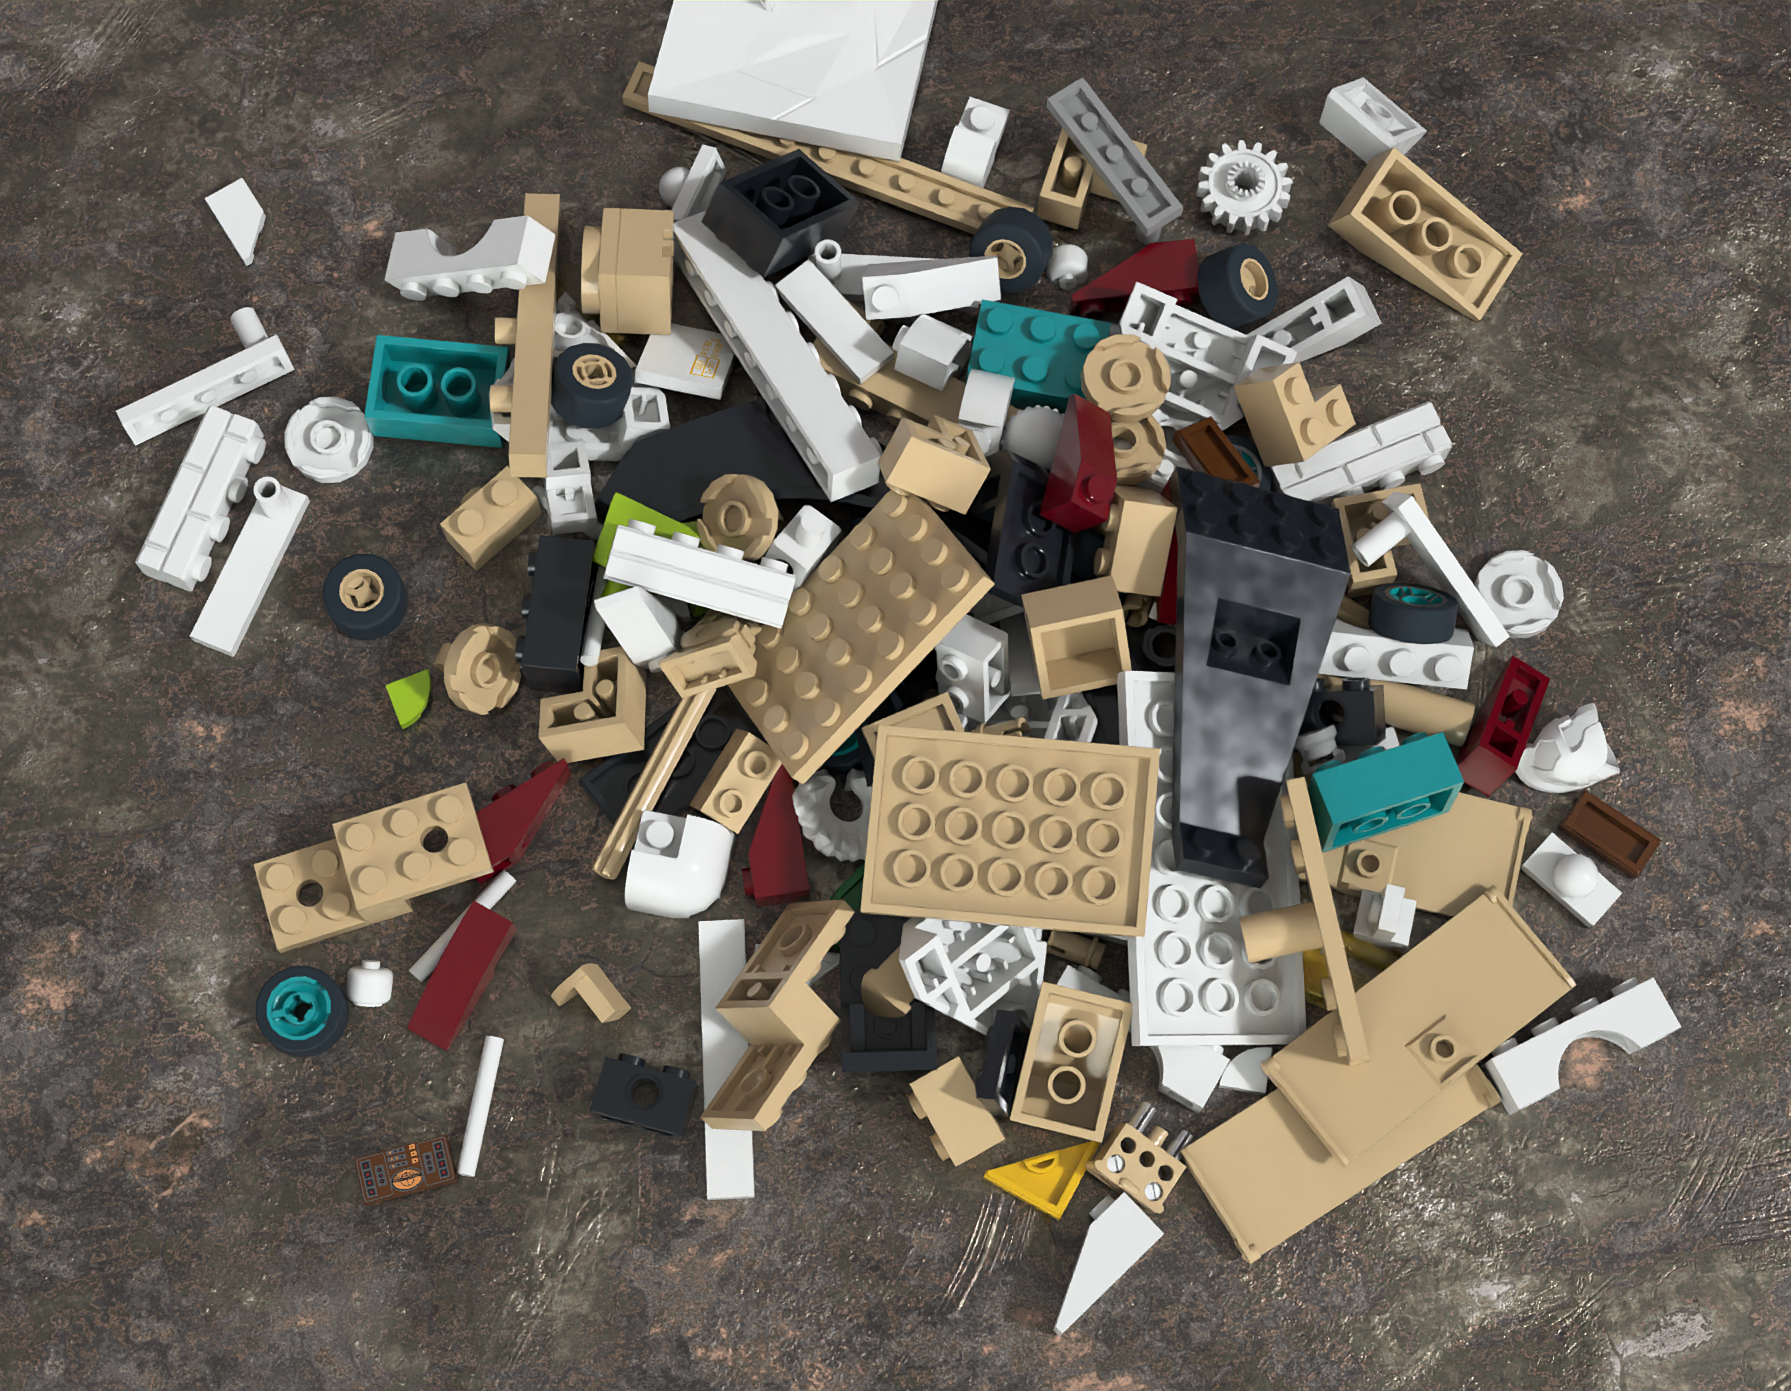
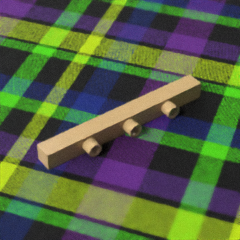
M525 193L524 216H530L554 233L555 239L546 282L526 285L524 289L519 290L517 318L495 317V344H515L513 385H491L490 411L511 412L509 439L510 477L547 478L561 225L560 194Z

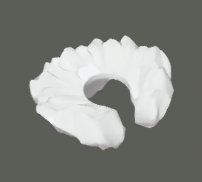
M852 768L846 775L844 791L853 790L862 804L861 816L852 822L838 819L831 811L830 797L836 783L827 770L816 771L804 784L799 782L792 797L795 813L798 815V822L802 826L804 836L813 841L816 850L827 857L836 856L841 862L845 860H850L851 862L859 859L865 860L872 787H867L864 770L859 771Z

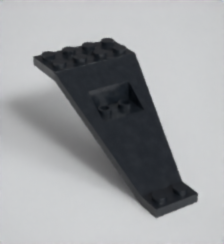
M1176 467L1169 478L1172 504L1178 508L1175 519L1178 563L1172 788V841L1176 870L1261 889L1269 878L1264 838L1351 575L1338 508L1330 507L1326 504L1315 503L1284 493L1250 486L1246 483L1215 477L1200 471L1196 472Z

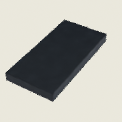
M728 685L716 688L652 812L681 817L692 808L689 804L736 728L747 731L767 743ZM678 704L645 728L644 750L611 755L578 780L580 786L613 826Z

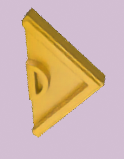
M1091 1140L1090 1142L1052 1151L992 1170L989 1169L984 1174L983 1179L1051 1217L1060 1220L1086 1171L1085 1163L1092 1160L1100 1142Z

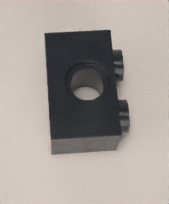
M1355 677L1342 679V686H1325V679L1317 678L1298 736L1334 724L1337 731L1335 736L1337 746L1379 744L1386 739L1384 685H1370V678ZM1328 700H1334L1342 706L1344 710L1342 722L1333 721L1327 715L1326 703Z
M619 1053L618 1060L606 1057L590 1108L593 1117L683 1141L698 1092L696 1081L689 1079L691 1073L668 1065H664L662 1072L646 1068V1060L624 1053ZM653 1084L658 1088L659 1094L653 1104L640 1106L634 1102V1092L640 1085Z

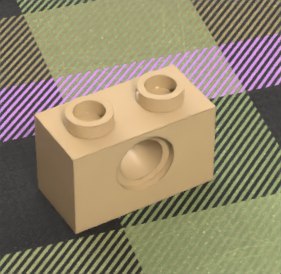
M736 728L689 806L713 821L727 827L732 832L739 834L782 763L770 745L751 733Z

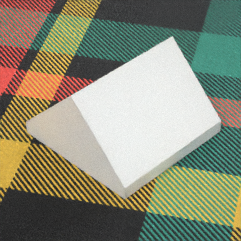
M1364 77L1333 88L1327 96L1319 121L1324 128L1367 164L1372 158L1393 147L1405 155L1427 131Z

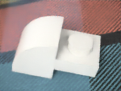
M969 97L959 125H955L941 173L984 188L994 163L995 152L1009 120L1010 110Z
M971 369L960 407L958 425L973 431L986 457L999 451L1015 378Z
M585 441L549 444L547 478H543L553 535L597 530V515L591 488L590 468Z
M1387 884L1381 893L1362 889L1353 932L1354 937L1369 945L1402 953L1409 944L1417 901L1404 898L1405 888Z

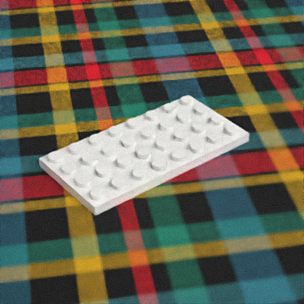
M1122 671L1117 673L1120 745L1160 749L1145 938L1127 937L1130 1003H1132V1046L1288 1045L1306 1031L1303 952L1249 963L1239 917L1300 904L1299 874L1295 872L1290 850V840L1297 839L1295 828H1285L1279 795L1287 794L1286 780L1294 779L1293 752L1264 838L1269 878L1261 889L1176 870L1172 841L1175 673Z

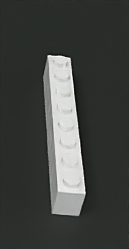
M706 211L674 222L675 262L830 502L879 483L880 467L878 461L883 452L878 441L873 437L869 438L862 428L858 411L853 405H847L841 396L836 378L831 373L827 374L821 366L815 346L811 342L806 343L799 333V326L792 312L784 310L779 302L778 293L771 281L766 282L759 273L752 270L731 248L719 241L715 234L701 222Z

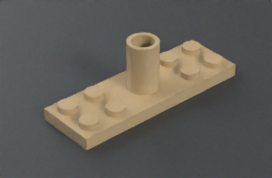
M1305 777L1286 780L1287 794L1279 795L1281 812L1285 828H1295L1297 839L1290 840L1292 860L1296 874L1305 873L1311 901L1239 917L1248 961L1251 963L1322 947L1329 975L1328 978L1321 979L1327 1011L1336 1009L1340 1023L1332 1026L1338 1057L1347 1055L1349 1066L1366 1063L1369 1059V1052Z

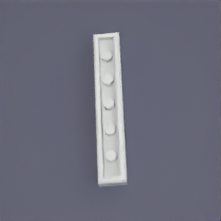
M744 919L698 921L704 1111L749 1047V1042L716 1010V1006L746 965ZM705 1122L707 1199L755 1198L752 1131L711 1129Z

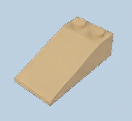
M1395 147L1369 161L1327 225L1359 252L1475 322L1481 320L1523 254Z

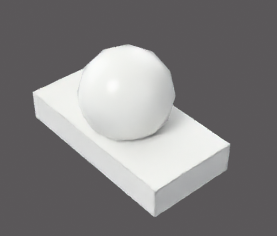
M702 144L691 170L686 167H674L666 171L660 178V198L674 210V222L708 209L720 182L723 181L727 172L716 148Z
M1553 832L1520 867L1589 929L1595 925L1622 894L1621 891L1598 872L1592 859L1574 852Z

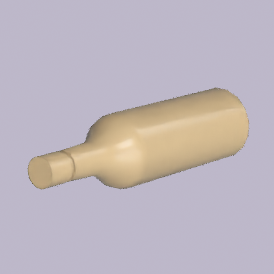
M1318 674L1317 678L1325 679V686H1342V679H1344L1325 674ZM1370 679V685H1384L1386 725L1416 734L1426 732L1428 736L1443 732L1447 743L1460 747L1463 746L1470 729L1475 704L1405 683Z

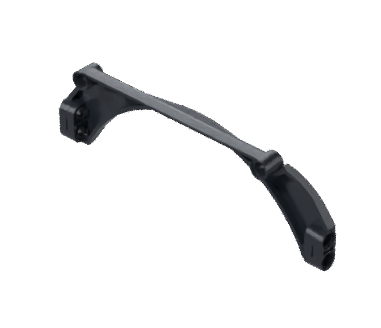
M762 398L703 416L635 442L619 462L594 505L597 520L604 524L613 496L617 492L677 522L687 523L703 517L705 503L700 502L703 493L714 480L725 474L752 475L766 484L773 493L775 501L816 500L830 502L785 430L781 429L783 427L765 399ZM878 442L882 452H884L886 446ZM880 470L879 483L833 502L873 509L891 489L885 484V479ZM929 505L964 548L986 565L993 523L973 515L969 510H967L966 514L949 509L948 512H943ZM1071 572L1070 584L1088 581ZM1118 592L1121 605H1123L1126 596ZM1129 610L1124 621L1132 671L1175 673V655L1171 658L1159 657L1155 652V642L1164 634L1176 636V627L1165 623H1158L1157 620L1149 617L1147 622L1140 627L1129 626L1126 624L1131 613ZM1117 684L1082 691L1085 700L1091 706L1098 721L1093 735L1094 742L1120 745Z

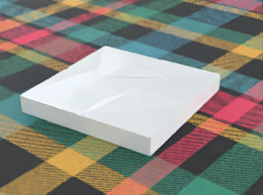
M674 0L648 91L649 112L900 162L938 0H775L773 11L766 10L759 0Z

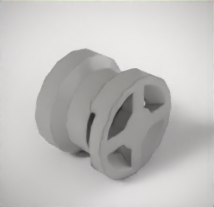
M1334 724L1312 730L1297 737L1294 749L1300 751L1303 760L1300 767L1304 775L1315 772L1319 766L1334 760L1342 762L1347 759L1344 750L1336 745L1335 736L1337 731ZM1333 753L1331 757L1311 763V760Z

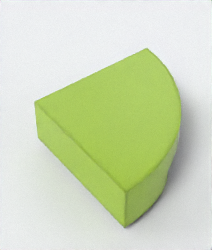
M428 669L385 685L402 729L414 724L421 717V713L428 704L432 693V679Z

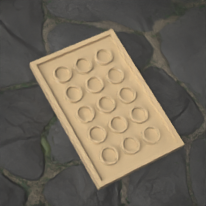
M890 490L832 553L822 561L801 587L791 594L782 628L766 624L761 626L762 630L754 636L756 639L754 642L756 649L753 657L757 661L754 677L728 684V686L790 776L804 784L995 583L922 497L910 493L909 496H903Z
M878 724L860 912L1145 938L1160 749Z

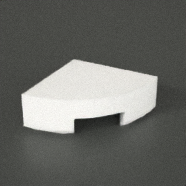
M1258 1047L1237 1055L1222 1073L1218 1087L1264 1096L1268 1076L1263 1073L1260 1064L1271 1056L1272 1048Z

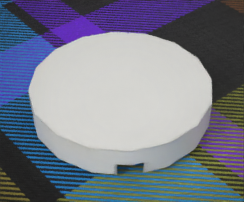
M336 396L318 397L309 401V405L301 410L298 409L290 417L285 429V449L294 468L306 478L320 483H336L355 476L367 464L373 450V436L364 418V413L353 402Z
M1524 550L1505 551L1492 557L1478 573L1474 584L1509 634V638H1530L1545 631L1557 617L1564 599L1562 581L1554 567L1546 560L1542 561L1538 557L1533 556V553Z

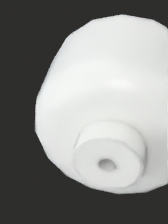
M1063 244L1053 248L1052 256L1046 266L1047 280L1052 284H1059L1063 290H1071L1076 287V284L1086 282L1089 269L1088 257L1085 251L1079 246L1072 244Z
M362 960L361 966H354L347 972L346 997L354 1005L382 1006L391 997L392 971L388 968L380 967L379 960Z

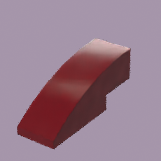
M473 900L431 975L407 1029L448 1052L495 975L494 968L517 931L514 923Z

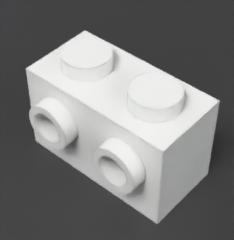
M966 614L934 647V650L937 652L936 681L938 682L939 695L948 692L957 713H962L986 724L1009 696L1008 633Z

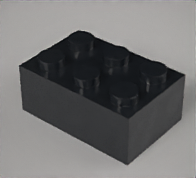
M797 149L720 182L701 222L715 234L719 241L731 248L752 270L764 278L814 254L817 244L823 240L840 242L861 202L803 151Z
M540 535L538 550L531 549L528 576H533L532 592H525L523 596L522 619H527L525 636L518 635L515 661L521 663L520 673L526 676L531 690L565 694L583 691L584 664L580 662V656L598 571V565L593 562V555L596 549L593 540Z

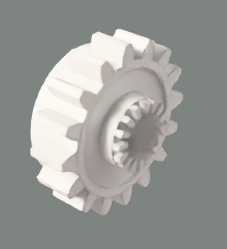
M1239 140L1237 150L1234 151L1225 143L1221 147L1220 157L1210 153L1206 162L1207 167H1201L1198 177L1200 183H1198L1196 191L1197 197L1204 198L1200 209L1202 212H1210L1213 216L1211 223L1213 225L1221 223L1227 227L1228 233L1235 229L1242 230L1244 235H1249L1250 230L1257 227L1263 232L1267 229L1269 219L1278 222L1281 218L1282 208H1287L1291 196L1288 192H1290L1292 179L1284 177L1288 165L1286 163L1277 165L1274 163L1277 155L1275 150L1270 151L1267 155L1262 154V143L1257 142L1253 150L1246 149L1244 140ZM1238 185H1245L1250 188V191L1245 190L1244 192L1241 188L1239 190Z

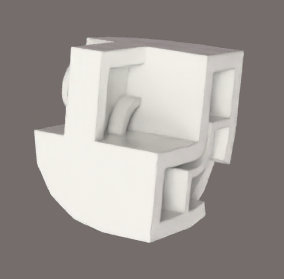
M643 810L635 848L631 851L626 878L625 904L627 909L669 918H690L689 916L706 910L717 898H720L726 885L736 840L735 834L727 827L705 818L688 814L686 818Z

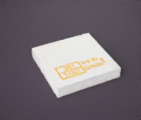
M671 323V335L650 334L635 370V382L721 400L737 356L723 334Z

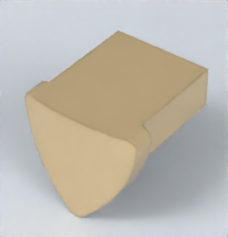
M900 946L876 970L870 968L863 976L861 983L862 1000L865 1009L871 1014L885 1018H897L905 1016L911 1009L909 1003L915 997L899 961Z
M593 963L581 965L551 994V997L558 1006L580 994L602 1023L619 1020L631 1009L599 965Z

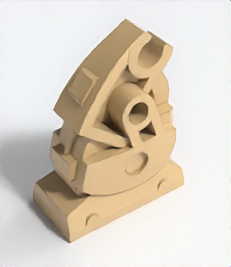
M710 609L705 612V616L692 629L683 634L679 642L682 647L681 650L664 657L658 665L681 698L754 677L757 661L753 657L756 649L754 644L756 639L754 636L762 630L759 622Z

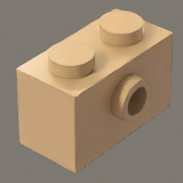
M506 466L482 488L477 486L470 490L461 500V506L441 522L440 525L447 541L477 571L540 517L542 511L537 496L518 477H510V468Z
M959 1054L937 1065L938 1070H929L911 1080L909 1084L913 1092L906 1095L919 1120L927 1116L936 1133L929 1136L942 1161L951 1158L955 1167L1005 1140V1135L994 1115L976 1098L975 1081Z

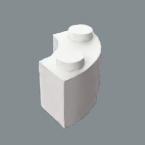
M923 314L917 318L910 328L905 325L900 328L892 347L893 350L898 352L894 370L943 391L948 381L952 377L958 379L971 356L974 337Z

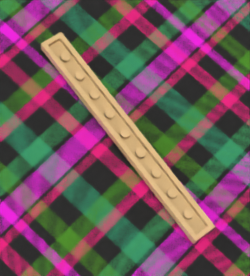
M640 61L622 96L623 105L771 160L800 149L841 186L975 235L984 219L995 210L1010 206L1024 208L1034 213V207L903 158L900 159V162L649 112L648 91L655 67Z

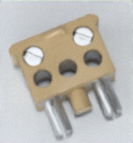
M1142 1102L1129 1123H1120L1115 1126L1095 1158L1087 1161L1085 1167L1089 1173L1119 1195L1125 1192L1145 1214H1157L1164 1211L1163 1202L1186 1168L1179 1161L1182 1157L1180 1150L1190 1145L1193 1136L1188 1131L1180 1129L1167 1150H1163L1161 1145L1168 1136V1133L1163 1128L1155 1125L1148 1137L1142 1134L1156 1112L1153 1105L1150 1106V1103ZM1122 1140L1126 1143L1125 1152L1121 1149ZM1141 1154L1145 1158V1163L1143 1166L1139 1161V1157ZM1159 1168L1163 1170L1162 1180L1158 1175Z

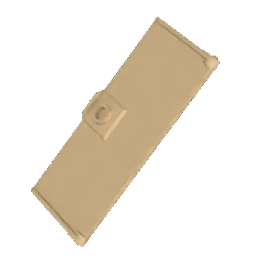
M1293 752L1294 779L1305 777L1308 788L1312 774L1315 772L1304 775L1300 767L1303 760L1300 753ZM1317 758V759L1311 760V763H1315V762L1320 761V760H1323V759ZM1459 792L1448 813L1322 853L1330 888L1343 894L1361 897L1362 889L1381 893L1387 884L1405 888L1404 898L1417 901L1415 909L1453 918L1479 898L1485 890L1494 885L1511 903L1510 905L1513 906L1526 835L1529 831L1530 821L1533 818L1532 809ZM1305 873L1299 874V881L1307 882Z
M1492 885L1485 890L1479 898L1355 992L1369 1052L1368 1062L1349 1066L1347 1055L1338 1057L1332 1033V1026L1340 1024L1337 1010L1335 1009L1274 1056H1270L1260 1064L1263 1073L1281 1090L1343 1168L1576 986L1571 976L1510 905L1511 903L1496 886Z
M1476 1064L1343 1168L1281 1090L1277 1088L1180 1150L1184 1163L1232 1236L1235 1245L1242 1255V1259L1250 1265L1260 1259L1261 1255L1487 1108H1492L1500 1103L1501 1098L1490 1080L1486 1078L1478 1064Z

